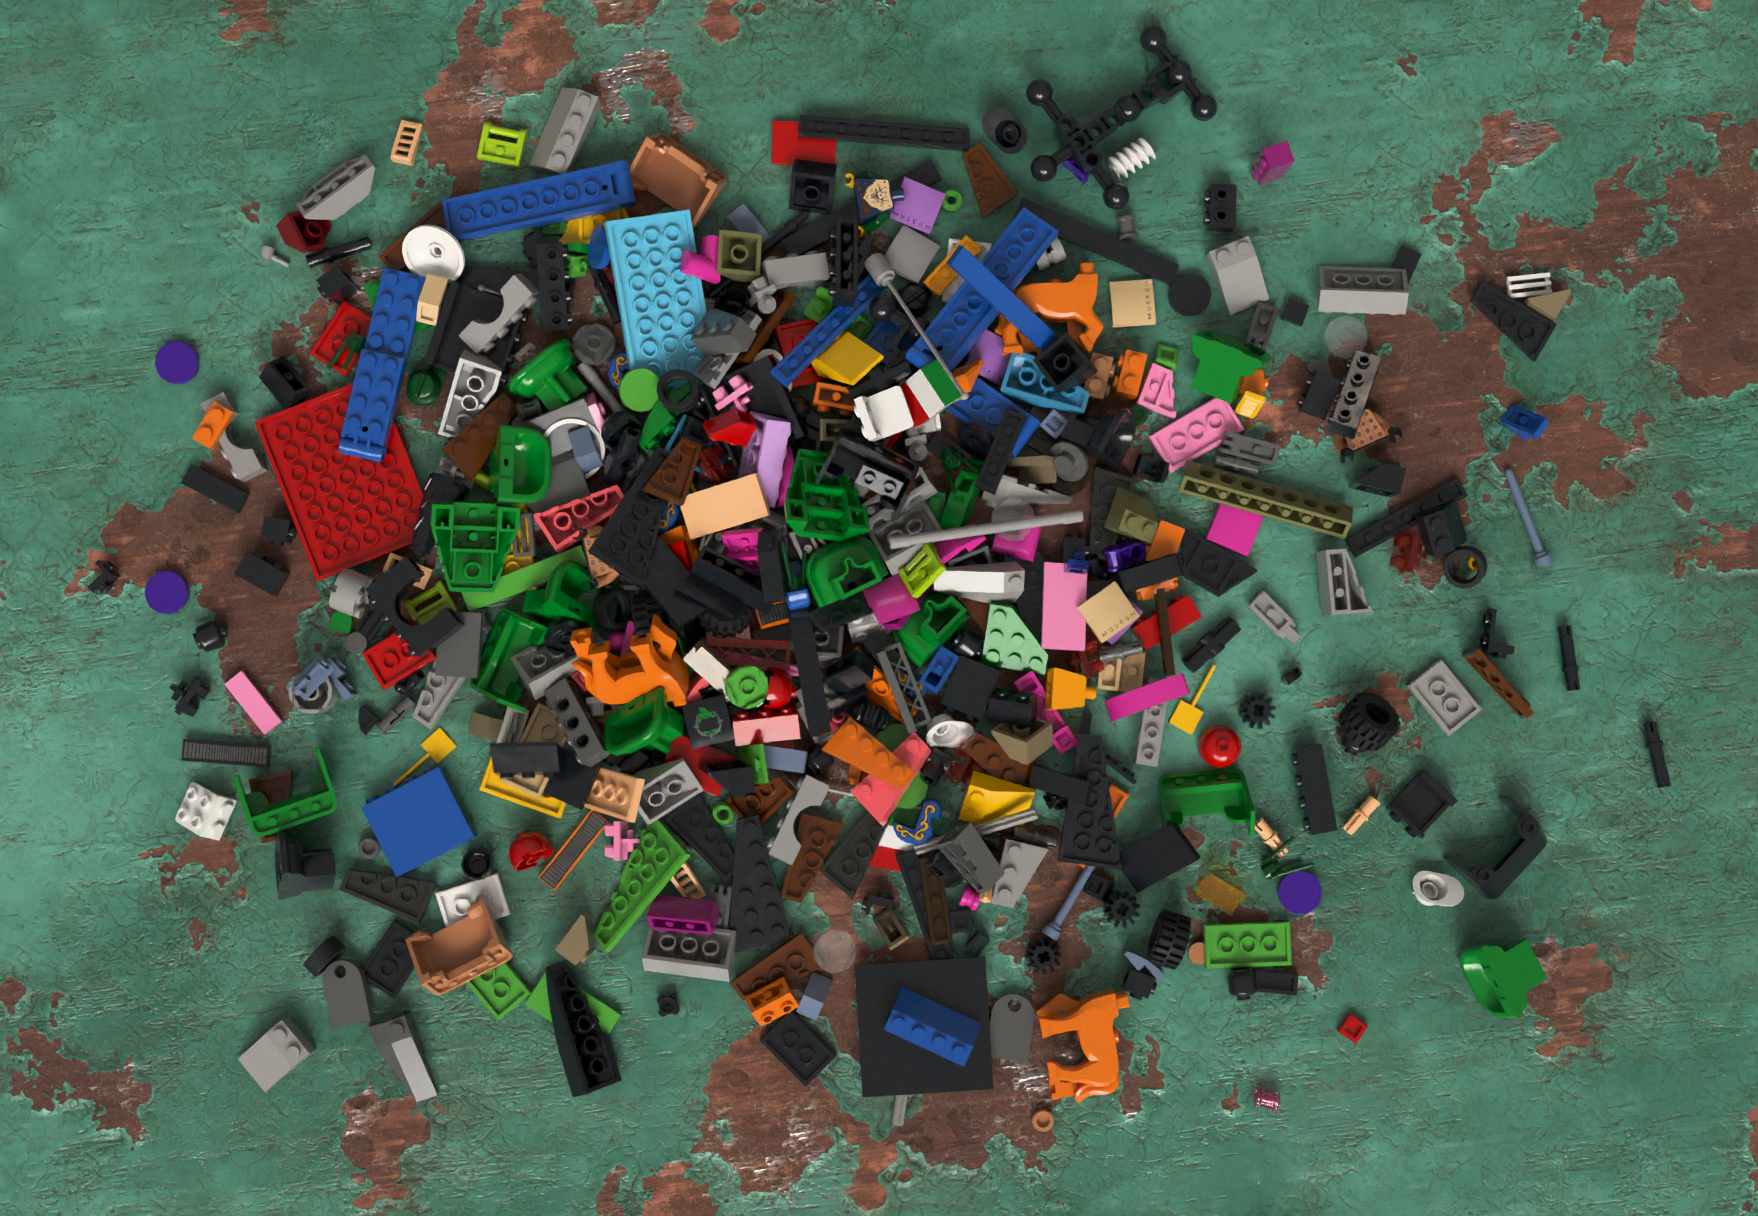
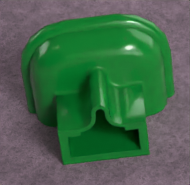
M1200 331L1190 337L1191 342H1193V354L1200 360L1191 388L1232 403L1237 400L1244 378L1262 369L1264 365L1270 362L1271 356L1266 351L1265 353L1261 352L1259 347L1253 349L1252 344L1248 347L1244 346L1245 341L1216 331Z
M560 339L549 345L522 367L508 384L509 390L515 396L521 395L527 400H533V397H538L549 411L585 397L590 392L572 371L576 363V357L573 353V344L568 339Z
M500 424L496 446L492 449L489 456L488 494L495 495L497 501L535 503L542 499L550 488L552 475L551 445L546 436L536 429Z
M860 535L842 541H833L819 548L811 554L805 568L807 584L819 608L837 600H843L882 581V578L889 574L872 541ZM852 582L855 583V585H854L853 587H851V588H848V587H847V585H848L849 583H852Z
M572 560L562 561L550 574L547 587L526 591L522 611L550 628L564 621L575 620L583 623L585 628L592 627V631H598L599 625L593 616L592 608L596 594L603 587L596 588L593 593H585L591 589V585L589 583L582 585V582L593 580L589 577L588 569Z
M934 590L929 591L919 605L920 610L911 615L902 629L891 630L894 643L900 641L905 655L918 667L929 659L971 616L967 609L953 596H948L945 593Z
M657 688L619 707L618 710L605 717V748L610 754L616 756L630 754L643 747L651 751L657 748L667 754L670 751L672 741L683 735L684 716L667 706L668 697L665 694V689Z
M1527 939L1513 940L1502 948L1488 945L1469 946L1462 950L1459 957L1463 974L1476 999L1494 1017L1520 1018L1522 1010L1527 1005L1526 992L1547 979Z

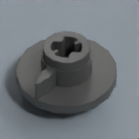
M1062 439L1050 449L1048 456L1056 457L1054 467L1058 477L1065 481L1074 482L1086 475L1088 459L1085 452L1078 445Z

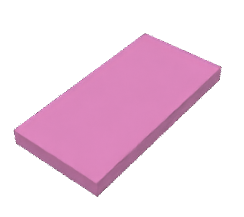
M1213 398L1150 435L1148 438L1162 461L1170 463L1168 470L1171 474L1183 467L1187 460L1193 461L1222 444V439L1229 440L1231 437L1224 436V431L1239 434L1245 429L1228 402Z
M1043 563L1041 649L1085 650L1086 621L1077 607L1086 601L1087 565Z

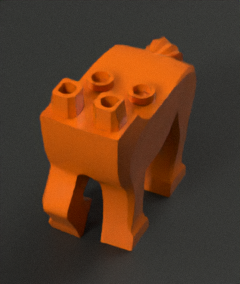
M1081 263L1078 274L1074 280L1068 283H1061L1059 279L1048 280V283L1022 285L1012 292L1042 321L1066 323L1067 333L1078 343L1085 354H1090L1095 341L1103 330V323L1093 311L1098 285V274H1094V263ZM999 313L1000 321L994 331L998 335H1002V355H1008V353L1023 355V353H1027L1037 357L1042 353ZM1084 325L1086 327V332L1082 334V329Z
M653 615L650 631L645 633L646 637L631 636L630 648L632 651L625 653L621 657L609 653L610 640L604 641L603 646L597 647L596 643L591 644L592 627L572 631L570 643L578 657V660L572 662V665L583 675L586 689L600 702L606 704H626L657 688H664L668 701H672L675 707L687 704L688 699L686 695L690 686V671L681 656L674 650L677 642V633L667 627L657 615Z
M1109 988L1088 994L1080 1000L1072 999L1063 993H1057L1045 1005L1036 1010V1014L1039 1015L1038 1019L1042 1038L1076 1030L1078 1042L1085 1055L1081 1063L1073 1066L1061 1065L1055 1060L1046 1059L1052 1100L1074 1096L1075 1101L1081 1103L1088 1096L1108 1095L1115 1092L1119 1087V1061L1116 1049L1119 1037L1113 1022L1119 1015L1118 1009L1130 1007L1128 995L1124 990L1114 992L1113 989ZM1062 1010L1068 1013L1065 1015L1057 1016V1014Z

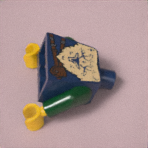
M864 171L855 175L847 173L845 175L846 178L851 179V182L845 185L854 188L860 224H863V226H858V230H861L858 239L861 237L865 238L868 233L879 228L890 218L894 210L893 202L905 201L903 188L891 190L889 179H884L882 175L872 171Z

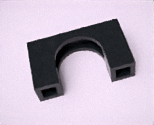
M406 556L366 588V591L369 593L367 597L373 605L380 607L382 617L388 623L391 622L394 625L395 634L401 640L404 639L408 643L407 649L414 657L425 658L461 629L464 624L452 608L447 607L423 625L414 626L406 621L400 609L401 598L409 587L425 575L413 558Z

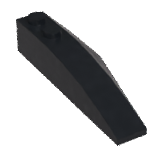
M566 960L545 967L554 1033L572 1096L586 1095L621 1081L609 1037L606 1032L601 1030L598 1024L600 1021L596 1014L593 1015L586 996H582L578 988L579 984Z

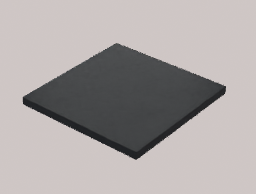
M985 956L855 964L862 1097L994 1089ZM902 986L981 1023L975 1044L964 1067L884 1030V1024Z

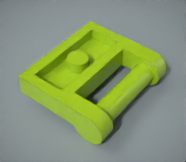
M485 122L477 158L520 168L528 130L520 129L519 131L494 126L490 122ZM496 134L518 139L517 144L491 139L490 135Z
M931 542L925 543L922 546L923 549L906 567L903 566L898 571L911 596L917 599L946 570L945 565L936 552V547Z
M442 580L436 582L434 587L415 598L407 599L403 602L413 621L417 620L419 625L427 623L445 607L459 612ZM439 593L441 594V599L417 612L416 606Z

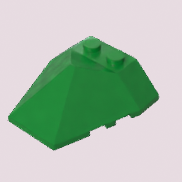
M798 449L784 500L787 524L800 537L842 541L869 532L868 511L865 505H861L857 497L859 493L856 488H853L849 480L850 477L842 474L839 479H829L823 475L819 484L815 483L828 453Z
M445 501L432 503L430 525L449 591L494 592L507 555L510 553L513 540L519 531L520 507L493 502Z

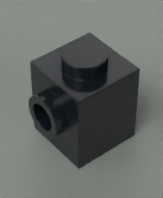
M538 230L528 233L521 243L525 248L522 251L529 261L534 259L536 263V243H548Z
M264 516L260 537L270 539L271 544L284 546L285 542L292 543V539H295L297 534L293 521Z
M1068 534V537L1062 539L1061 563L1085 564V557L1089 555V544H1086V538H1081L1080 534Z
M1128 967L1121 987L1123 990L1130 992L1129 996L1142 1000V997L1148 999L1150 994H1154L1157 982H1155L1156 978L1153 975Z

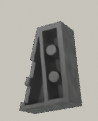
M971 822L952 827L936 844L978 893L988 892L1005 874Z

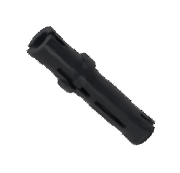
M365 236L335 247H325L322 251L306 255V260L311 269L326 263L332 264L335 260L371 250L372 245L369 237Z
M589 264L587 268L595 282L594 287L599 290L613 320V324L621 323L618 301L610 286L611 281L609 277H606L603 269H593Z
M1571 625L1557 627L1563 662L1561 670L1565 676L1566 691L1581 689L1578 678V670L1580 669L1576 663Z
M1657 721L1650 722V724L1644 723L1642 725L1647 740L1645 745L1646 748H1649L1657 788H1663L1665 785L1666 787L1671 786L1662 749L1664 743L1663 740H1660Z

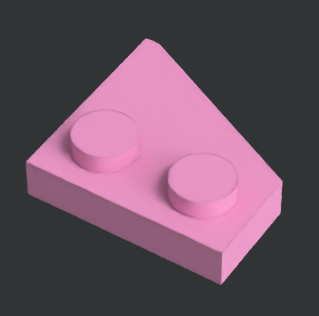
M1151 363L1136 404L1174 419L1176 411H1174L1173 404L1175 396L1174 389L1172 388V371Z
M592 392L586 395L587 405L601 434V426L605 421L604 415L606 412L602 403H598L595 393Z

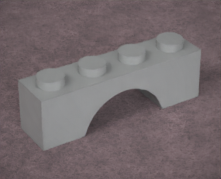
M522 273L514 274L500 289L504 306L497 320L494 322H487L482 319L473 320L459 335L476 354L491 351L495 346L494 341L498 337L502 338L509 331L507 327L512 322L516 323L523 316L521 312L536 302L537 299L535 297L540 291Z
M222 392L202 402L203 410L201 414L203 418L214 401L235 413L219 439L222 446L220 451L226 460L229 459L232 465L230 471L235 479L247 482L268 471L259 451L241 449L233 440L232 424L239 415V412L231 396Z
M806 775L805 778L800 777L795 788L799 790L796 798L791 796L786 807L789 809L786 818L781 817L776 827L780 831L777 837L772 836L767 848L771 849L769 855L793 865L802 846L794 832L795 819L804 808L821 806L830 785L809 775Z

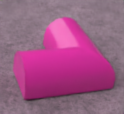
M707 235L702 237L701 254L689 250L682 251L680 272L714 284L719 283L721 275L716 273L718 236Z
M1023 515V516H1022V518L1033 517V516H1029V515ZM1042 527L1021 529L1018 532V536L1004 532L996 533L991 552L1033 562Z

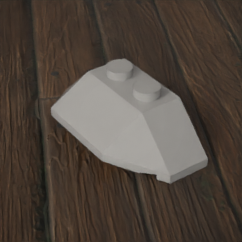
M366 154L360 158L345 161L312 185L303 196L302 201H299L296 206L305 219H337L370 194L375 171L374 165Z

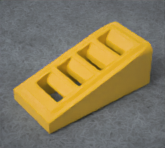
M1245 391L1238 397L1234 412L1253 419L1265 403L1266 397Z

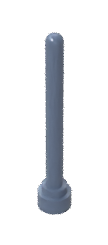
M1505 470L1506 479L1536 552V555H1534L1536 567L1539 568L1553 563L1551 554L1548 555V552L1544 551L1513 470Z
M1085 866L1052 923L1050 922L1048 925H1045L1042 933L1057 941L1061 934L1059 933L1061 930L1059 927L1094 870V866Z

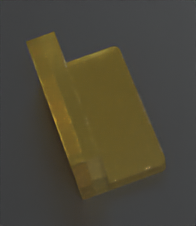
M1206 871L1194 892L1195 895L1230 916L1234 913L1240 902L1243 903L1247 897L1246 894Z

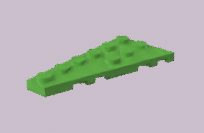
M661 818L650 825L647 824L646 828L642 829L639 835L641 837L640 843L631 852L619 879L621 883L617 891L613 892L610 898L612 900L607 912L603 913L593 935L604 951L610 952L691 856Z

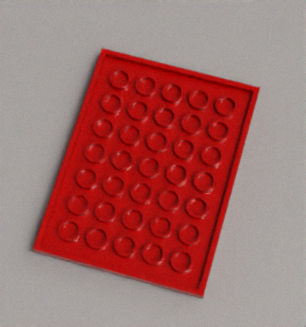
M354 383L255 421L318 582L340 574L345 568H355L410 546L414 535L413 530L420 513L419 507L424 496L395 419L393 420L386 456L383 462L339 453L341 433Z

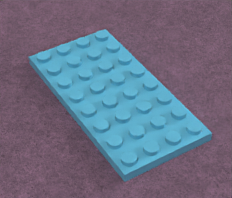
M690 209L604 222L629 370L647 369L656 374L659 380L666 372L674 369L686 370L692 374L707 356L690 340L694 334V328L706 314L702 281L699 278L680 272L682 251L689 250L697 253ZM675 380L667 386L666 391L671 386L675 389L682 388L687 381Z

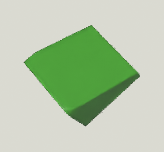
M859 315L844 331L851 333L863 342L873 325Z
M1158 344L1154 363L1171 370L1173 373L1177 364L1179 349Z

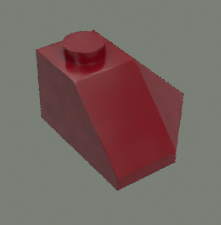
M297 211L287 213L276 227L285 245L300 252L309 253L324 248L326 237L332 225L329 220L305 219L301 212Z

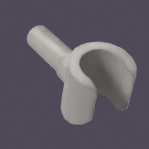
M269 246L262 247L261 255L264 259L273 260L287 268L289 267V262L273 255L274 248Z

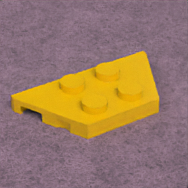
M625 208L621 210L570 220L559 242H562V246H568V243L588 245L591 234L597 226L605 227L604 222L626 219L629 216Z

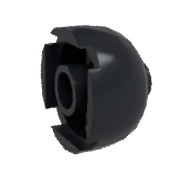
M618 411L605 419L601 426V437L609 451L619 444L625 427L632 426L642 432L644 424L635 414L629 411Z

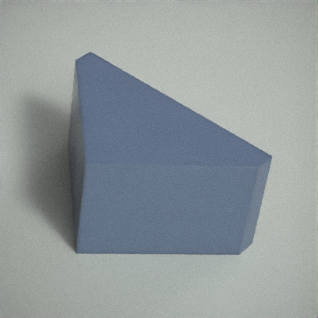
M588 425L568 432L575 459L583 473L604 466Z
M812 972L799 1003L800 1007L797 1008L796 1012L816 1020L833 980Z

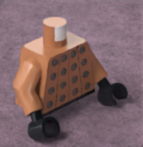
M1366 409L1364 410L1355 439L1334 434L1333 444L1340 454V462L1345 463V457H1349L1353 461L1355 452L1388 438L1387 435H1389L1390 441L1395 443L1396 438L1394 435H1399L1403 438L1400 427H1394L1376 412Z
M600 525L584 527V529L577 526L572 528V530H579L580 532L579 536L572 538L579 541L582 540L589 577L593 579L582 582V585L587 583L591 585V589L585 593H593L596 588L611 583L620 575L587 552L603 528Z

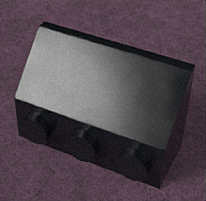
M557 742L490 743L493 771L497 776H500V779H513L515 775H522L523 779H534L535 775H544V778H557V775H563V748Z

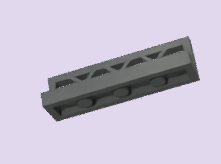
M898 641L876 650L875 652L909 734L916 732V728L930 723L932 720L901 643ZM898 648L900 657L897 663L888 659L887 651ZM901 660H903L905 667L900 665ZM898 667L906 670L908 673L905 683L898 681L895 677ZM910 680H911V683H912L913 687L910 686V685H908V683H909ZM906 687L914 690L916 693L913 703L906 701L903 697ZM914 707L923 711L925 719L913 722L911 714Z

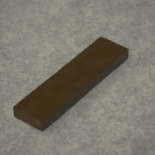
M1160 588L1153 592L1163 671L1165 676H1171L1176 674L1165 588Z
M929 856L918 859L930 945L950 943L953 941L944 879H940L925 865L932 857Z

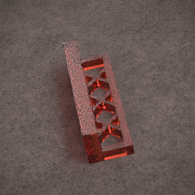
M703 637V643L708 647H718L723 652L720 658L722 659L726 656L729 660L724 661L728 665L790 667L791 641ZM721 647H727L729 649L725 652ZM733 648H740L745 654L739 661H733L728 655ZM743 648H751V650L747 653ZM755 649H761L767 655L760 662H755L749 656ZM765 649H774V650H772V651L768 654ZM776 650H786V663L776 662L771 655ZM746 657H748L751 661H743V660H744ZM767 658H770V659L772 660V662H764V661H765Z

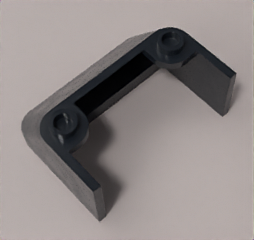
M841 428L818 473L815 483L819 484L823 475L829 479H839L842 474L856 481L863 464L869 465L896 479H900L904 483L895 501L883 495L880 496L883 506L894 510L890 519L894 523L912 490L919 470L917 464L875 441H868V438L852 429Z
M1501 795L1498 799L1519 818L1516 823V831L1521 838L1493 868L1486 864H1479L1469 871L1455 857L1447 855L1443 857L1483 897L1488 899L1498 898L1547 844V838L1536 819L1511 796Z

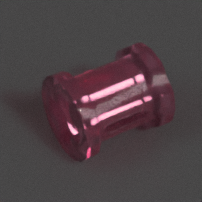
M1258 1088L1254 1096L1253 1106L1255 1108L1260 1106L1271 1109L1272 1112L1276 1113L1280 1104V1094L1263 1092L1261 1088Z

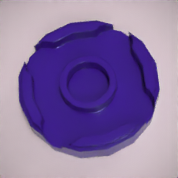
M170 342L158 351L155 359L156 370L162 379L171 384L188 383L199 371V356L193 347L184 342Z
M163 571L156 573L146 584V601L153 610L159 613H176L189 600L190 589L188 583L176 572Z
M1305 871L1287 874L1278 885L1279 901L1286 910L1295 914H1306L1313 911L1318 906L1322 897V888L1319 881L1312 874Z

